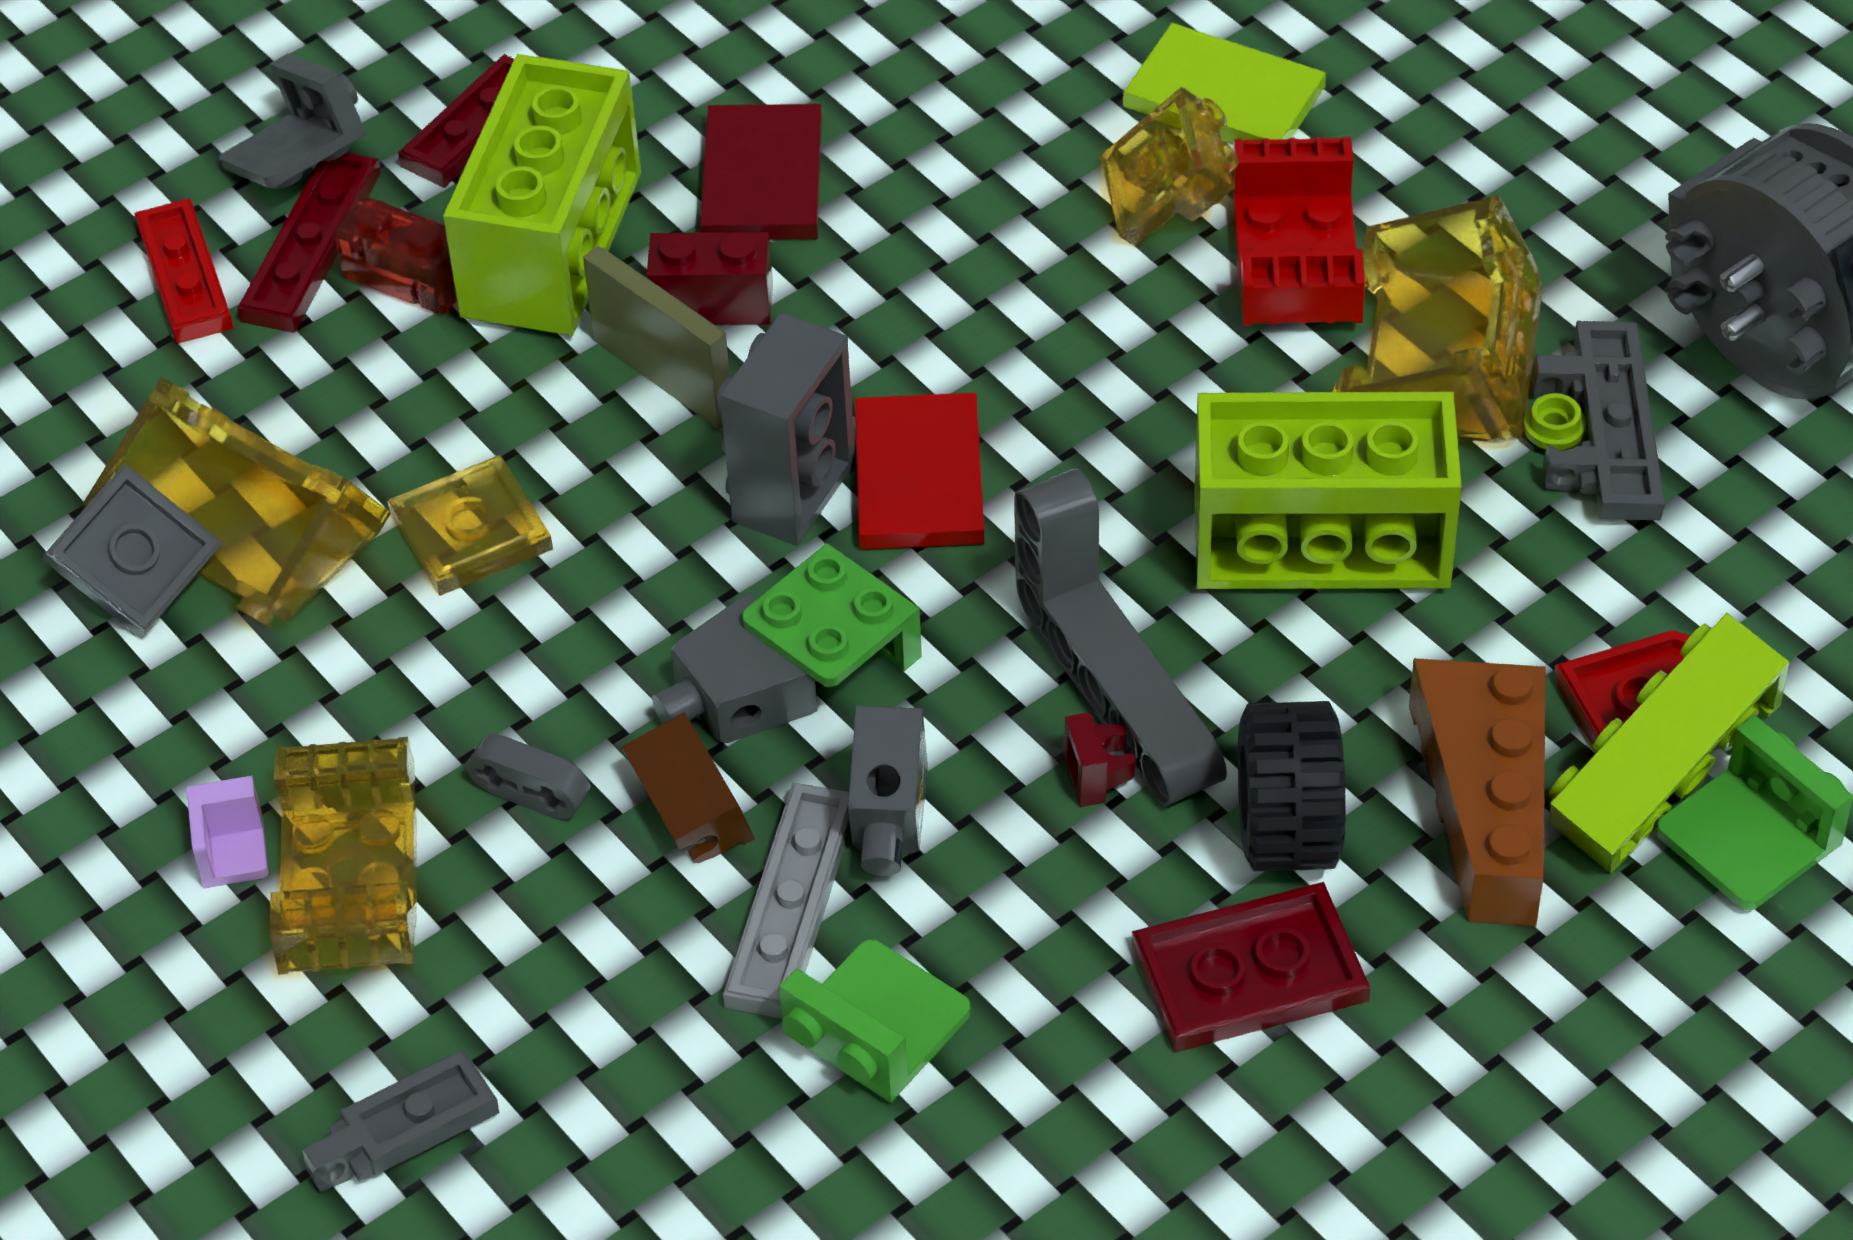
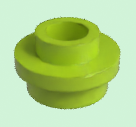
M1550 393L1539 397L1527 410L1523 424L1524 433L1533 444L1543 449H1547L1548 445H1552L1557 450H1566L1577 445L1584 437L1586 420L1579 404L1573 398L1559 393Z

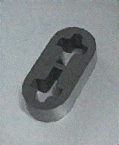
M498 734L486 735L466 762L469 776L483 790L494 796L560 820L570 819L574 816L590 792L588 778L573 763Z

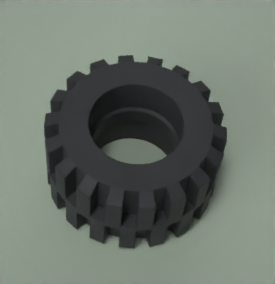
M1329 701L1248 703L1240 719L1238 733V795L1243 851L1253 871L1334 869L1342 855L1346 822L1344 753L1339 719Z

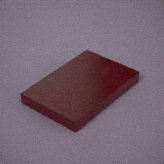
M822 104L708 105L700 221L701 233L769 232V240L818 239Z
M1324 882L1132 931L1133 950L1174 1053L1370 1001L1371 987Z

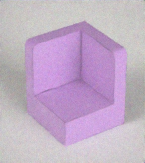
M253 776L187 786L192 849L203 889L266 878L269 875L263 815Z

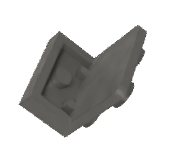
M286 54L269 64L290 114L219 156L224 169L273 189H281L293 185L302 178L304 170L320 161H329L344 155L350 149L349 144L366 135L355 104L358 102V96L350 80L342 73L290 54Z

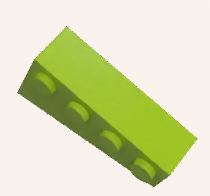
M1727 612L1712 628L1704 623L1693 632L1680 651L1684 659L1669 675L1662 670L1657 672L1646 683L1636 699L1640 707L1625 723L1619 718L1609 723L1593 744L1592 748L1597 753L1581 770L1574 765L1568 768L1555 782L1548 794L1553 800L1550 803L1549 823L1610 874L1657 829L1659 819L1672 809V805L1666 800L1673 793L1681 799L1689 797L1705 781L1707 774L1716 761V758L1712 755L1719 748L1727 755H1731L1735 730L1739 725L1753 715L1758 716L1760 714L1767 719L1781 706L1789 661Z

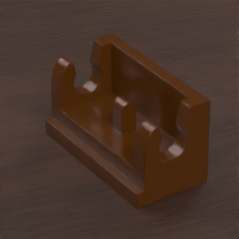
M685 712L622 746L627 759L678 849L696 844L703 837L711 835L708 840L696 844L688 851L694 863H701L718 856L741 842L745 845L755 839L739 804Z

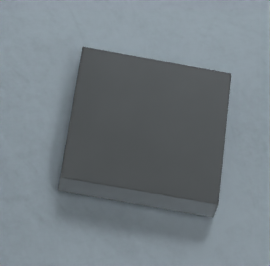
M124 463L45 552L42 560L142 639L214 556L223 542Z

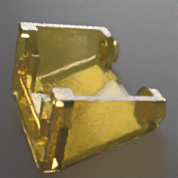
M1500 195L1367 226L1363 244L1365 287H1370L1378 300L1367 370L1360 365L1346 367L1342 370L1340 381L1334 385V392H1454L1458 439L1493 444L1519 439L1524 430L1523 424L1529 394L1542 288L1535 260Z
M161 377L82 504L87 506L125 463L223 542L219 550L199 572L201 575L240 596L242 599L236 608L267 627H270L275 617L287 623L379 534L391 512L344 477L327 468L322 469L317 465L312 466L236 424L216 409H211L204 404L198 403L189 396L190 393Z

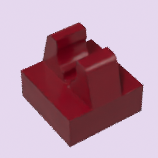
M1091 712L1065 716L1063 758L1080 807L1105 803L1106 790L1130 781L1135 776L1136 758L1134 753L1121 756L1110 754L1111 752H1119L1126 749L1127 732L1125 727L1114 724H1095Z

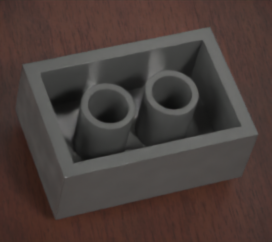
M781 312L766 333H759L751 344L748 358L735 375L730 374L725 378L718 393L717 407L721 410L723 437L721 449L726 454L728 476L725 489L726 493L730 494L732 522L798 546L856 463L848 337Z

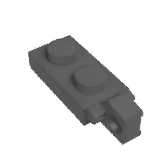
M460 1050L340 1110L342 1119L328 1128L329 1136L302 1149L306 1170L320 1192L349 1181L354 1175L358 1181L370 1178L373 1174L376 1176L499 1114L498 1099L465 1050Z

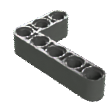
M1073 468L1017 491L1014 496L1016 589L1022 608L1102 724L1122 725L1125 727L1127 732L1126 749L1122 750L1124 754L1134 753L1136 758L1135 770L1150 792L1161 805L1168 806L1225 781L1227 777L1225 760L1213 735L1099 580V508L1095 493L1086 476L1080 469Z

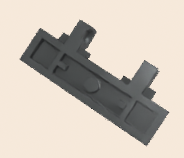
M1577 321L1573 336L1575 351L1564 353L1563 356L1536 355L1531 376L1533 398H1537L1541 394L1546 395L1550 393L1572 396L1578 404L1582 402L1586 420L1588 441L1582 442L1581 446H1576L1572 450H1557L1552 445H1548L1543 462L1545 489L1575 492L1580 489V493L1593 495L1595 493L1599 519L1661 520L1665 499L1637 322Z

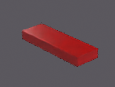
M191 198L135 212L138 230L176 344L234 329L231 314Z

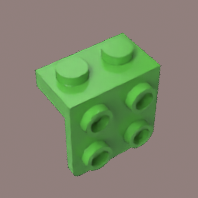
M828 543L823 545L748 606L742 614L743 626L748 632L817 682L827 687H833L841 683L876 652L903 671H906L922 657L920 608Z
M1753 715L1735 730L1728 769L1663 815L1658 821L1657 836L1737 906L1744 910H1754L1842 845L1853 802V795L1846 790L1843 783L1835 775L1824 772L1798 751L1794 743L1785 734L1774 731L1760 718Z
M877 940L862 942L823 984L796 968L779 985L783 1033L890 1103L939 1052L971 1015L970 1001L965 995Z

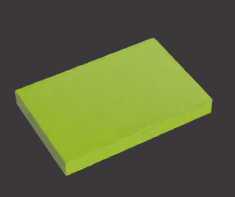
M1171 23L1123 91V107L1233 143L1234 139H1289L1293 137L1324 90L1326 72Z

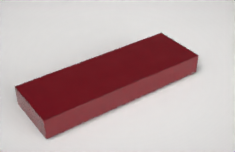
M503 54L398 152L400 167L443 188H446L460 175L466 167L513 64L514 58Z

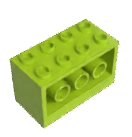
M523 54L516 55L443 215L461 318L574 336L589 300L583 256L597 246L609 252L641 175L629 70Z
M1454 392L1197 393L1194 485L1197 589L1451 588L1462 488Z

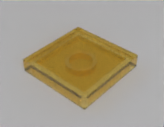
M501 455L388 499L392 518L439 596L553 550L549 531Z

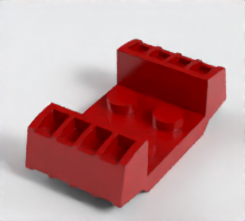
M1351 136L1342 138L1316 137V139H1234L1232 157L1234 224L1239 298L1241 300L1243 326H1252L1253 323H1273V325H1279V323H1300L1302 325L1306 324V322H1327V324H1333V322L1363 323L1365 278L1363 251L1356 248L1351 195L1354 166Z

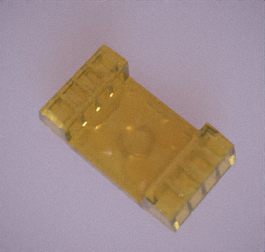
M408 737L323 745L309 744V746L276 747L274 782L282 810L280 892H270V936L278 975L296 971L312 970V972H319L321 969H350V967L370 965L380 967L382 964H414L415 928L417 926V815L415 804V761Z

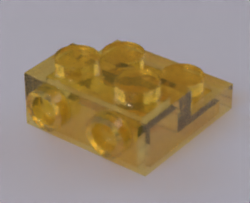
M1181 86L1099 156L1120 238L1137 246L1152 232L1162 227L1177 212L1194 222L1235 188L1231 171L1238 166L1239 161L1233 149L1222 140L1220 130L1227 125V118L1214 101L1209 98L1202 100Z

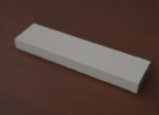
M792 783L724 990L723 998L726 1009L782 1019L779 985L796 968L806 973L851 829L848 812L849 792Z

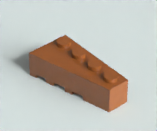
M1414 658L1409 710L1413 724L1417 725L1421 738V753L1426 771H1430L1436 792L1435 803L1440 822L1444 823L1450 842L1449 853L1468 922L1536 927L1544 879L1546 666Z

